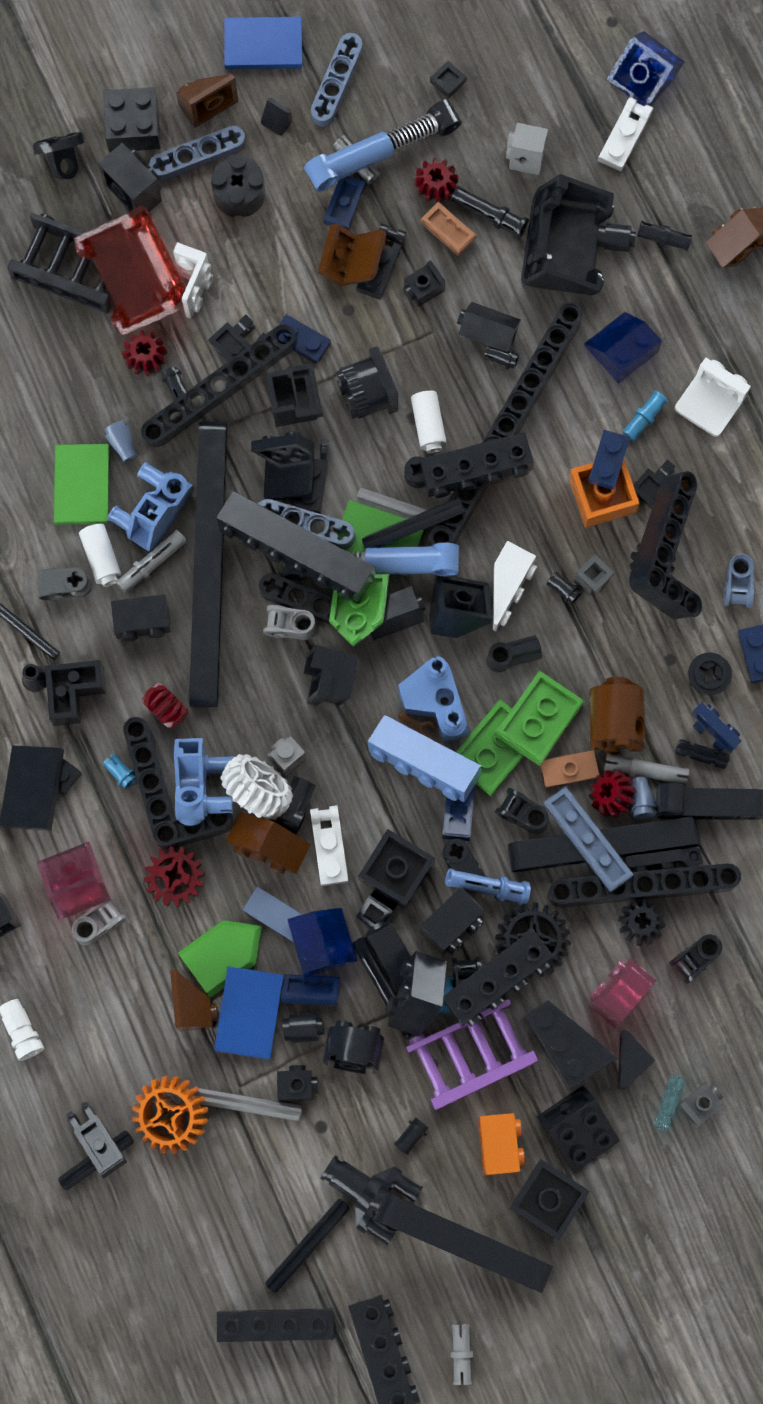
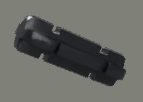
M683 739L678 741L675 753L684 757L689 755L690 759L709 765L714 763L715 767L722 769L727 767L730 755L721 751L716 753L715 749L696 743L691 745L690 741Z

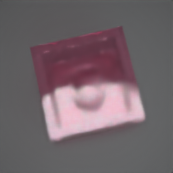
M90 842L37 862L48 899L58 921L111 900Z
M631 958L626 964L621 960L608 975L612 979L607 985L602 982L590 996L594 1000L590 1007L614 1028L626 1018L657 981Z

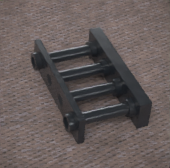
M31 213L30 219L33 228L37 230L24 259L20 261L10 260L7 267L10 277L108 314L112 303L106 289L119 260L131 262L132 257L128 246L121 241L113 240L111 242L56 222L54 218L47 214L37 215ZM49 233L61 239L48 268H45L43 271L35 268L33 263L46 234ZM74 242L85 246L73 276L68 279L60 277L57 272L70 243ZM95 250L110 255L97 285L93 288L84 286L82 280Z

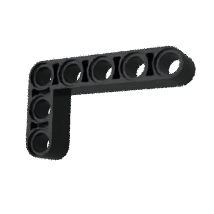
M690 471L663 477L629 577L630 587L636 594L672 619L697 617L702 611L700 596L669 574L697 490V479Z
M129 718L124 723L123 732L151 831L158 846L169 850L170 846L178 848L228 832L233 825V817L230 813H222L227 816V822L222 826L213 824L214 816L219 814L214 813L208 814L200 823L201 827L197 833L190 834L186 832L187 825L176 820L150 729L142 718ZM135 726H142L144 728L143 734L139 737H132L130 735L131 729ZM141 752H150L151 759L148 762L140 763L137 761L138 755ZM150 777L159 779L158 786L154 789L145 788V782ZM156 804H165L166 811L164 814L157 816L152 813V809ZM165 829L174 831L173 838L168 842L161 841L159 837L160 833Z

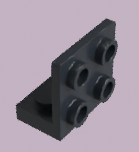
M581 1086L536 1116L543 1128L552 1137L573 1172L619 1142L618 1136L597 1100L584 1086Z

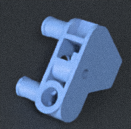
M145 462L139 469L137 476L155 486L156 490L145 493L131 515L116 505L110 511L107 519L127 531L128 539L151 552L160 543L193 493L194 486L187 482L180 474L172 472L164 474ZM173 487H180L181 491L179 493H171ZM152 514L156 517L154 522L149 519Z
M436 656V658H431V660L427 661L398 685V692L405 714L435 718L442 742H453L470 735L450 666L442 657ZM446 699L448 704L442 705L440 701Z
M203 738L175 739L174 745L176 820L189 826L201 823L208 814H233V800L230 795L207 797L206 794L207 777H209V774L223 773L224 767L233 759V756L209 757V755H206Z

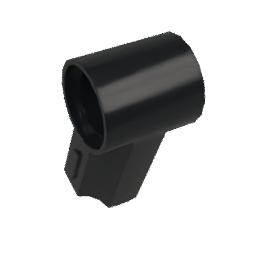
M536 635L507 643L497 642L493 644L486 658L489 669L494 672H503L509 667L542 659L539 639H537ZM496 652L503 653L507 660L497 662L494 660L493 654Z
M294 776L290 784L293 797L289 808L280 817L271 819V821L297 835L306 815L304 812L315 791L316 785L301 777Z

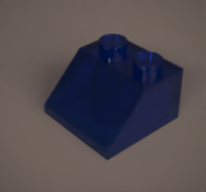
M643 31L632 36L607 80L629 97L636 99L638 104L651 106L672 83L685 61Z
M624 312L589 339L584 346L619 384L659 352L662 340L645 321Z
M342 908L313 911L287 919L303 977L357 962Z

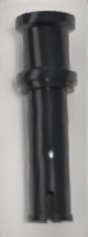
M460 186L455 189L451 197L452 202L493 222L496 229L502 228L514 234V238L517 240L522 237L529 223L528 218H521L511 213L507 207L500 208Z

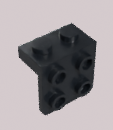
M287 432L285 436L279 437L268 435L263 436L261 440L251 441V452L265 459V499L281 500L311 494L314 443L302 437L298 432Z

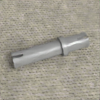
M176 529L140 562L135 561L132 564L133 568L119 580L115 581L116 585L127 595L143 579L146 581L150 578L149 574L186 544L187 540Z
M607 753L606 756L607 761L616 762L617 764L605 763L604 771H621L628 774V777L631 778L641 776L671 783L684 784V786H686L688 781L686 778L677 777V774L689 776V768L685 769L638 760L636 756L627 758Z

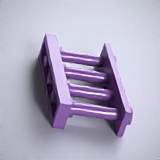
M509 999L494 1010L489 1006L481 1012L484 1016L482 1019L494 1015L512 1053L510 1056L512 1061L501 1065L500 1061H496L478 1022L472 1027L468 1024L461 1027L457 1023L427 1038L425 1034H421L409 1040L411 1045L406 1047L408 1054L415 1051L418 1052L434 1086L435 1092L433 1093L435 1098H432L430 1101L435 1111L538 1062L534 1051L527 1053L525 1049L522 1050L503 1010L510 1007L511 1002ZM467 1026L487 1066L485 1067L486 1073L477 1078L474 1073L471 1074L453 1036V1033ZM443 1039L461 1077L459 1080L461 1085L450 1089L449 1085H445L427 1045Z

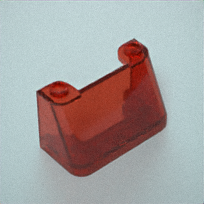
M143 205L133 208L73 238L78 255L86 260L93 259L116 305L111 321L115 329L120 331L121 336L173 314L183 307L182 297L186 288L148 210Z

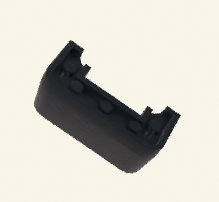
M562 174L557 175L540 186L534 194L521 274L522 283L533 288L584 295L599 293L603 287L604 278L600 270L594 269L600 224L609 219L614 212V193Z

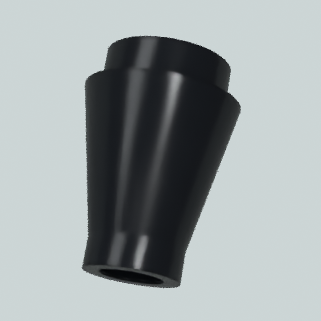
M27 664L22 671L23 686L31 692L43 690L47 686L45 669L34 664Z

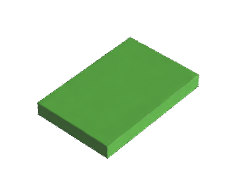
M109 444L55 445V525L109 524L107 519L109 515Z
M349 499L342 521H346L353 526L356 540L352 546L341 549L349 551L351 554L353 551L355 554L358 551L360 554L362 551L365 553L366 549L362 543L364 536L403 521L406 518ZM345 529L343 533L337 532L340 540H343L344 537H349ZM425 529L380 548L419 547Z
M539 671L494 736L540 766L585 701Z
M501 699L456 751V753L481 765V776L475 785L489 797L493 795L524 757V755L494 736L512 710Z

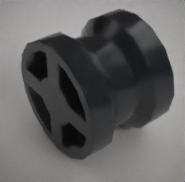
M420 456L410 458L404 467L405 481L413 488L425 486L419 468L420 459L423 458Z

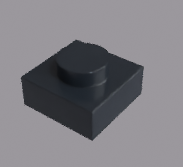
M449 61L430 77V83L448 99L467 82V77Z
M65 759L62 761L58 790L66 795L82 772Z

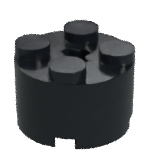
M234 154L222 160L215 167L211 174V185L215 204L219 210L232 217L234 215L247 217L257 212L262 206L265 196L264 177L258 164L242 154Z
M337 1020L335 1026L329 1027L323 1056L324 1064L328 1065L330 1060L335 1062L334 1068L347 1072L365 1074L366 1068L373 1069L372 1074L379 1072L384 1037L380 1035V1028L374 1026H364V1029L352 1027L353 1024L351 1022Z

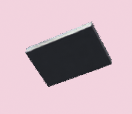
M12 745L0 827L52 831L64 749Z

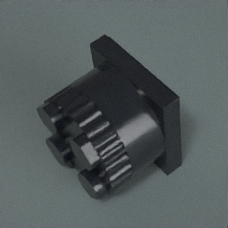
M378 346L369 349L368 358L342 367L336 372L339 391L342 396L346 395L348 402L346 406L352 419L356 417L360 419L383 409H387L389 414L398 411V390Z

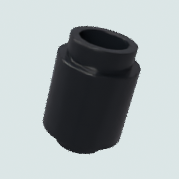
M606 223V226L600 225L597 246L604 247L603 250L629 252V247H635L636 231H631V225Z
M317 1013L289 1015V1018H284L282 1021L285 1041H291L292 1043L319 1041L320 1035H324L323 1018H318Z

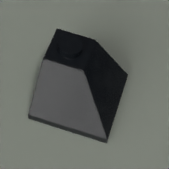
M436 575L429 613L431 634L458 638L490 624L492 621L489 584L459 577Z

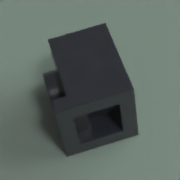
M430 260L424 267L404 278L403 291L408 300H414L419 307L445 291V280ZM423 280L427 282L425 285L419 284Z

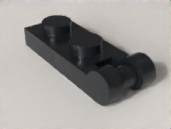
M383 223L380 225L379 230L386 232L385 240L394 241L392 247L385 245L381 253L378 272L375 278L370 281L360 282L356 286V292L379 300L383 296L407 235L406 231L389 229L390 226Z

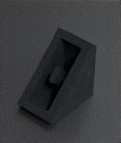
M628 1030L620 1032L618 1089H625L655 1062V1059Z

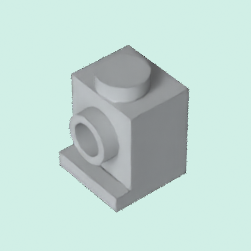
M291 736L286 740L284 738L278 740L271 747L272 751L268 754V757L285 776L306 759L304 750Z

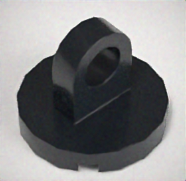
M74 132L62 137L54 136L33 143L32 147L34 154L47 153L52 174L57 179L65 180L71 179L77 174L78 162L74 146L83 144L85 141L81 132ZM63 159L68 164L66 173L61 170L60 166Z

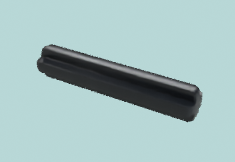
M123 1131L113 1138L121 1152L134 1143L128 1131ZM88 1156L61 1175L58 1181L64 1190H69L97 1169Z

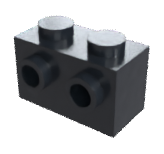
M165 594L111 601L113 627L117 639L129 642L137 640L138 636L149 635V638H160L165 636V633L171 632L168 601Z

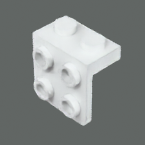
M705 357L699 366L697 375L675 405V411L712 436L718 437L745 400L751 386L747 384V381L738 374L733 375L725 370V367L720 362L709 360Z

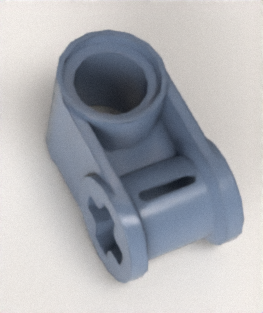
M746 554L733 556L727 565L723 594L724 606L741 604L746 605L747 608H752L754 598V563L751 557ZM735 563L743 564L746 567V573L739 574L735 572L733 565Z

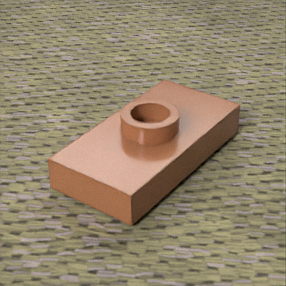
M439 202L420 219V224L458 257L476 240L477 235Z
M594 750L546 759L540 765L545 789L597 779L596 775H599Z

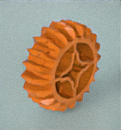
M163 1076L161 1082L158 1079H154L151 1081V1086H143L142 1091L144 1094L136 1096V1100L140 1104L134 1105L132 1110L139 1113V1115L133 1117L132 1121L140 1123V1126L135 1129L136 1133L142 1131L145 1133L141 1142L145 1143L148 1140H152L150 1149L154 1150L160 1145L161 1153L168 1152L170 1148L171 1152L175 1154L179 1152L180 1148L183 1151L189 1149V1143L196 1144L199 1141L197 1135L201 1136L204 1134L205 1130L200 1125L207 1124L208 1119L201 1116V1114L208 1112L209 1108L200 1106L205 1097H196L195 1094L199 1090L197 1086L190 1090L188 1089L190 1080H185L180 1085L179 1076L173 1077L172 1080L168 1076ZM166 1092L178 1095L185 1103L179 1104L174 1102L172 1097L168 1096ZM156 1098L158 1102L155 1104L158 1110L156 1116L152 1118L151 1107ZM170 1110H180L172 1118L169 1119L167 1117L161 1120V1117L165 1116ZM189 1110V1125L186 1131H184L183 1115ZM156 1126L166 1127L169 1133H173L174 1137L163 1134Z

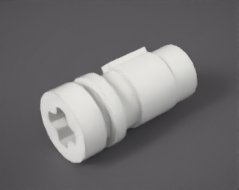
M19 999L11 1000L0 1006L2 1021L13 1040L11 1045L16 1049L15 1054L18 1060L23 1061L42 1052L45 1048L41 1040H37L39 1035L37 1031H33L32 1024Z

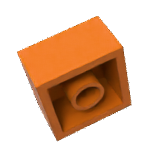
M624 459L614 490L588 483L594 462L571 469L569 481L585 528L637 512L639 501Z
M514 1113L480 1116L478 1118L483 1175L520 1172V1166H525L523 1148H518L517 1138L522 1136L520 1119H515Z

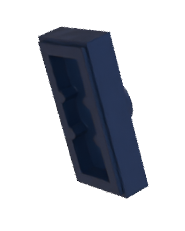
M475 787L465 802L458 799L454 801L446 797L442 839L470 841Z
M284 974L281 1001L282 1003L338 1005L340 977Z

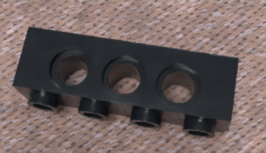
M334 1308L217 1312V1342L334 1340Z

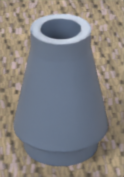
M124 420L115 422L104 429L107 434L105 438L116 450L123 462L138 456L135 451L130 427L125 424Z
M633 778L632 781L634 783L632 787L635 788L637 793L631 796L635 803L630 804V813L633 814L636 820L650 819L656 815L657 805L649 788L647 778Z

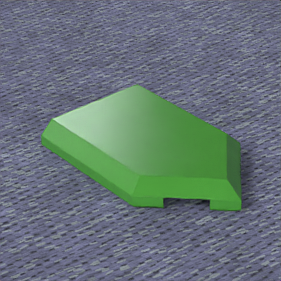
M375 574V578L359 603L353 599L347 601L341 598L336 590L333 592L329 622L353 647L383 624L389 574Z
M223 920L178 952L209 998H212L224 989L228 966L248 970L256 966L262 926Z

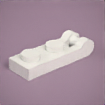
M629 97L598 157V161L621 172L652 114L653 107L647 104L645 106L640 105L636 99ZM632 113L640 116L638 121L630 118Z
M329 806V809L320 811L318 808L310 809L321 886L347 883L348 875L338 806ZM331 820L332 828L321 829L320 821Z

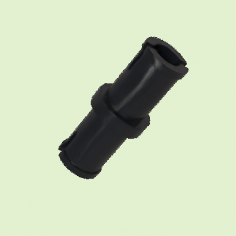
M643 220L640 223L637 234L639 238L642 237L659 242L660 246L664 247L666 244L688 251L692 239L691 234L672 230L667 225L661 227L644 222Z

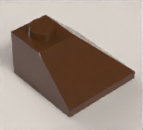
M233 74L198 79L193 83L184 84L176 92L179 106L195 128L239 102L236 80Z
M170 970L175 1028L180 1032L214 1028L213 1021H218L217 1004H212L211 999L177 970Z

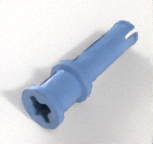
M449 869L445 878V884L448 887H462L464 890L492 895L500 902L509 900L517 902L519 906H522V904H527L530 897L531 887L527 881L518 883L509 881L504 876L493 879L477 874L455 871L454 869ZM468 880L477 883H482V885L471 884L465 881Z

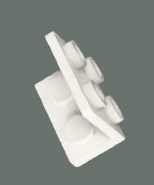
M177 242L173 251L177 270L181 276L189 279L182 297V303L186 317L192 319L194 312L198 313L202 306V293L204 289H209L213 274L210 271L211 264H209L207 253Z

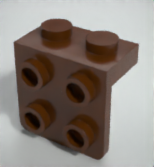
M339 224L330 225L318 274L339 286L373 280L378 272L381 253L385 247L386 232L376 230L356 235Z

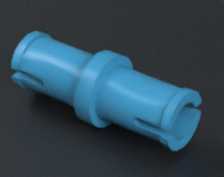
M654 391L644 406L635 411V417L621 433L630 437L629 440L635 443L644 429L654 423V417L667 404V398L660 392Z

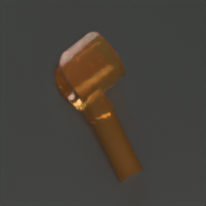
M400 712L398 718L417 729L418 733L428 738L429 736L422 732V727L428 726L432 730L435 729L432 722L425 721L421 723L403 712Z

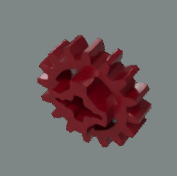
M170 846L169 853L167 854L160 849V858L157 859L152 856L150 858L153 866H145V870L150 873V876L145 877L144 881L145 883L152 884L147 888V891L149 893L157 892L154 900L158 902L164 898V905L166 907L169 906L171 901H174L176 907H180L181 900L190 904L189 896L191 894L195 897L199 896L195 890L196 887H204V883L199 878L205 876V872L197 870L202 865L201 861L193 862L195 854L191 852L186 856L184 847H181L177 853L173 846ZM173 859L172 863L166 867L161 866L164 862ZM185 862L192 868L193 876L185 873ZM178 868V874L181 879H175L174 883H172L168 875H173ZM156 878L164 880V892L158 887ZM184 886L189 887L183 893L176 895L177 890L183 888Z

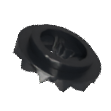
M707 652L700 654L693 659L689 666L688 677L690 685L698 693L708 696L720 694L731 682V666L723 656L717 653ZM715 665L714 676L717 677L716 680L711 678L704 683L705 673L702 671H709Z

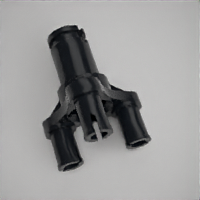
M334 1155L320 1179L328 1181L331 1187L356 1202L354 1206L357 1230L364 1234L365 1232L371 1234L388 1246L397 1230L373 1220L375 1217L374 1212H377L384 1193H389L388 1190L394 1189L414 1203L423 1187L402 1175L403 1171L395 1166L375 1174L371 1178L348 1162L340 1161L339 1157Z

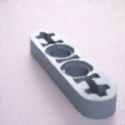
M347 33L341 37L311 106V118L317 126H328L334 120L358 64L363 46L362 39L355 33ZM355 43V47H352L349 57H347V46ZM341 63L346 64L349 70L344 74H339L334 70L335 66ZM328 86H336L339 89V93L335 96H329L325 93V89ZM324 102L328 104L327 114L319 117L318 112H322Z
M230 126L156 154L150 159L149 166L157 173L159 181L168 180L240 152L245 147V134L241 128ZM234 135L238 139V143L233 144L230 141V136ZM220 139H222V143L224 144V147H225L224 149H221V145H220V141H219ZM212 143L216 145L217 149L213 154H206L202 151L204 145ZM182 153H190L193 156L192 160L185 164L179 162L178 157ZM170 158H174L176 167L173 168ZM162 163L165 166V171L161 172L157 164Z
M265 499L258 503V505L266 509L271 507L275 514L285 519L291 514L299 515L300 521L297 525L313 533L311 531L312 524L322 521L325 523V529L323 532L315 535L339 548H348L356 540L353 526L346 521L271 499ZM331 525H333V530L338 533H343L344 529L347 530L349 537H344L343 540H340L336 533L331 532Z

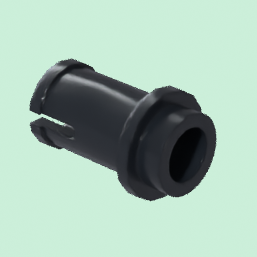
M487 346L484 359L504 365L505 369L509 370V368L515 369L519 354L515 353V349L505 352Z
M175 366L162 372V381L167 384L174 401L187 392L180 376L182 372L177 370Z
M557 571L546 583L547 586H550L564 598L565 603L570 602L574 604L582 594V591L579 590V585L576 584L574 586Z
M417 1117L413 1121L409 1120L410 1125L398 1140L394 1142L407 1155L423 1135H427L428 1127Z

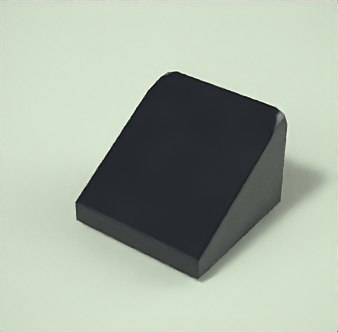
M269 97L261 118V124L282 136L292 123L291 109Z
M374 890L356 917L372 927L378 922L387 921L396 909L397 904Z

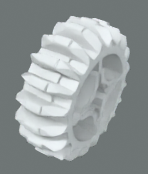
M238 754L237 757H234L224 767L225 769L221 776L223 788L227 789L226 793L233 798L232 800L237 802L240 808H245L249 814L254 813L258 818L263 817L267 820L270 818L276 819L289 808L293 797L292 788L287 784L288 781L281 777V773L273 769V766H269L265 761H260L255 756L252 758L247 754Z

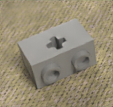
M517 123L515 132L510 131L507 142L506 159H510L509 169L540 175L548 129Z

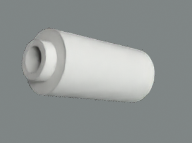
M422 391L411 396L420 449L425 450L428 454L438 453L442 451V447L447 442L437 392Z
M94 524L82 529L79 532V536L96 584H102L103 587L116 584L115 581L122 574L105 525Z

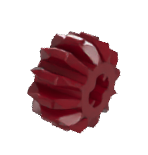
M434 157L432 164L424 160L422 163L423 168H417L416 170L417 177L414 179V185L419 187L417 189L419 196L426 195L425 200L427 202L435 198L436 203H440L441 197L448 201L450 193H454L457 188L456 184L459 182V176L454 174V165L447 167L446 159L441 163H437L438 160Z
M140 330L139 337L131 334V342H124L125 351L122 352V357L127 360L125 363L128 369L134 368L135 374L138 375L144 370L145 375L149 376L150 369L152 368L154 371L159 372L158 364L166 363L164 355L168 352L167 347L162 346L164 344L162 337L155 338V332L153 331L145 336L144 331Z
M156 683L153 687H150L142 697L143 704L167 728L174 729L189 714L186 706L162 683Z
M606 770L604 776L596 775L598 782L590 784L594 792L588 795L593 800L591 806L605 817H610V815L620 817L621 811L629 813L627 806L629 803H635L631 796L637 793L635 788L632 787L634 783L632 779L625 776L621 771L613 772Z

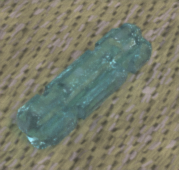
M672 1075L667 1085L669 1088L665 1090L658 1110L660 1114L656 1116L654 1126L658 1129L667 1131L672 1121L670 1117L674 1116L681 1096L679 1092L683 1090L685 1079Z

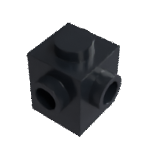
M306 1065L289 1066V1071H277L278 1101L313 1100V1094H318V1077H312V1071L306 1070Z

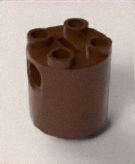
M625 677L606 678L602 685L590 688L591 749L604 750V754H620V749H628L631 752L644 751V688Z

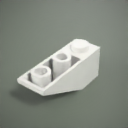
M509 541L506 542L494 564V631H497L500 625H506L512 612L508 611L511 604L519 602L525 590L521 586L525 579L529 581L532 579L538 567L534 565L536 559L534 554Z

